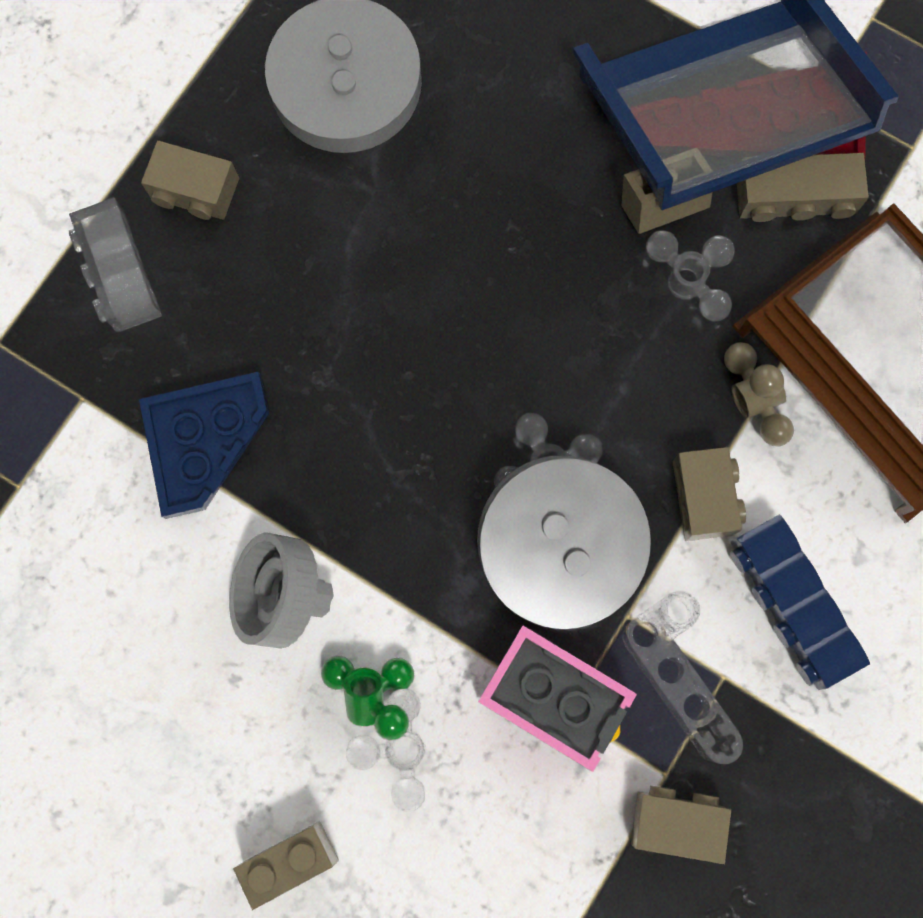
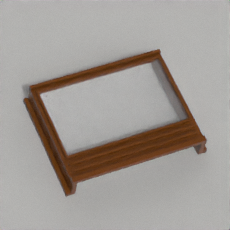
M893 203L881 214L876 211L738 320L732 327L742 338L752 331L757 334L904 501L894 511L904 523H907L923 510V234Z

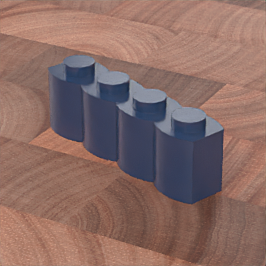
M780 514L731 541L734 550L730 551V555L734 564L741 573L747 572L755 584V587L752 588L754 598L763 610L769 609L778 623L774 625L775 633L786 648L791 646L796 652L800 661L796 663V667L807 685L811 686L814 684L818 690L828 689L870 665L863 647L847 626L840 609L824 588L816 569L802 551L793 531Z

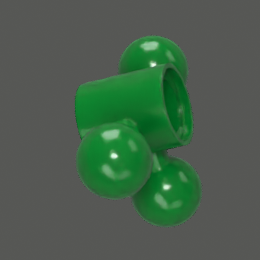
M333 656L324 662L321 669V678L324 684L331 689H344L346 715L350 722L358 726L374 725L378 735L386 740H397L406 734L409 727L408 714L398 705L385 706L384 693L388 690L402 692L411 686L414 680V669L407 660L403 658L388 660L381 669V675L370 668L354 669L352 662L343 656Z

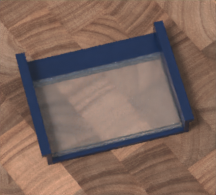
M781 0V2L602 64L588 43L573 48V54L580 64V79L591 90L655 194L661 211L881 131L889 105L896 103L899 97L825 0Z

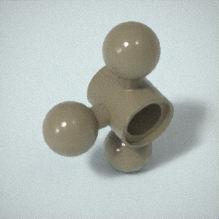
M743 342L731 345L725 352L724 362L730 372L741 375L743 381L732 385L731 388L732 396L739 412L746 419L761 414L763 422L760 427V434L767 444L771 446L787 444L794 434L793 423L787 416L777 414L774 407L786 402L782 372L777 367L769 364L761 365L754 370L757 363V354L754 348Z

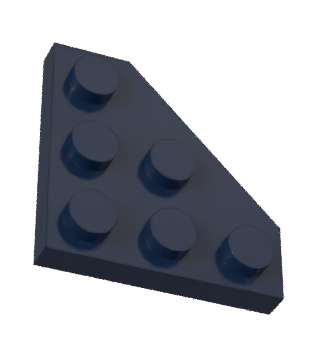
M259 372L139 399L161 517L169 519L207 509L269 415L262 377Z

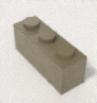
M864 153L812 155L736 183L739 218H752L755 222H766L776 217L791 216L794 220H807L816 215H831L835 219L848 218L857 214L869 198Z

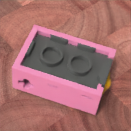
M522 626L478 702L593 772L601 759L598 757L599 753L604 754L608 745L619 737L620 724L627 713L624 709L630 708L637 694L525 626Z

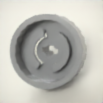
M261 533L247 544L240 555L231 582L229 611L233 630L243 643L280 649L289 647L303 634L311 616L322 618L330 611L331 600L334 597L332 584L318 579L317 564L313 551H311L310 546L304 540L272 533Z

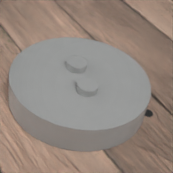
M319 0L306 5L292 14L281 25L274 35L266 55V84L278 117L293 135L321 150L349 153L363 151L380 145L397 134L405 126L419 101L422 82L420 57L415 39L406 24L396 14L370 0Z
M559 455L528 462L511 472L498 484L483 508L479 521L477 544L484 574L498 598L510 610L534 624L550 628L569 629L596 623L613 614L629 600L645 574L650 556L651 538L645 510L637 495L623 479L593 461L580 457Z

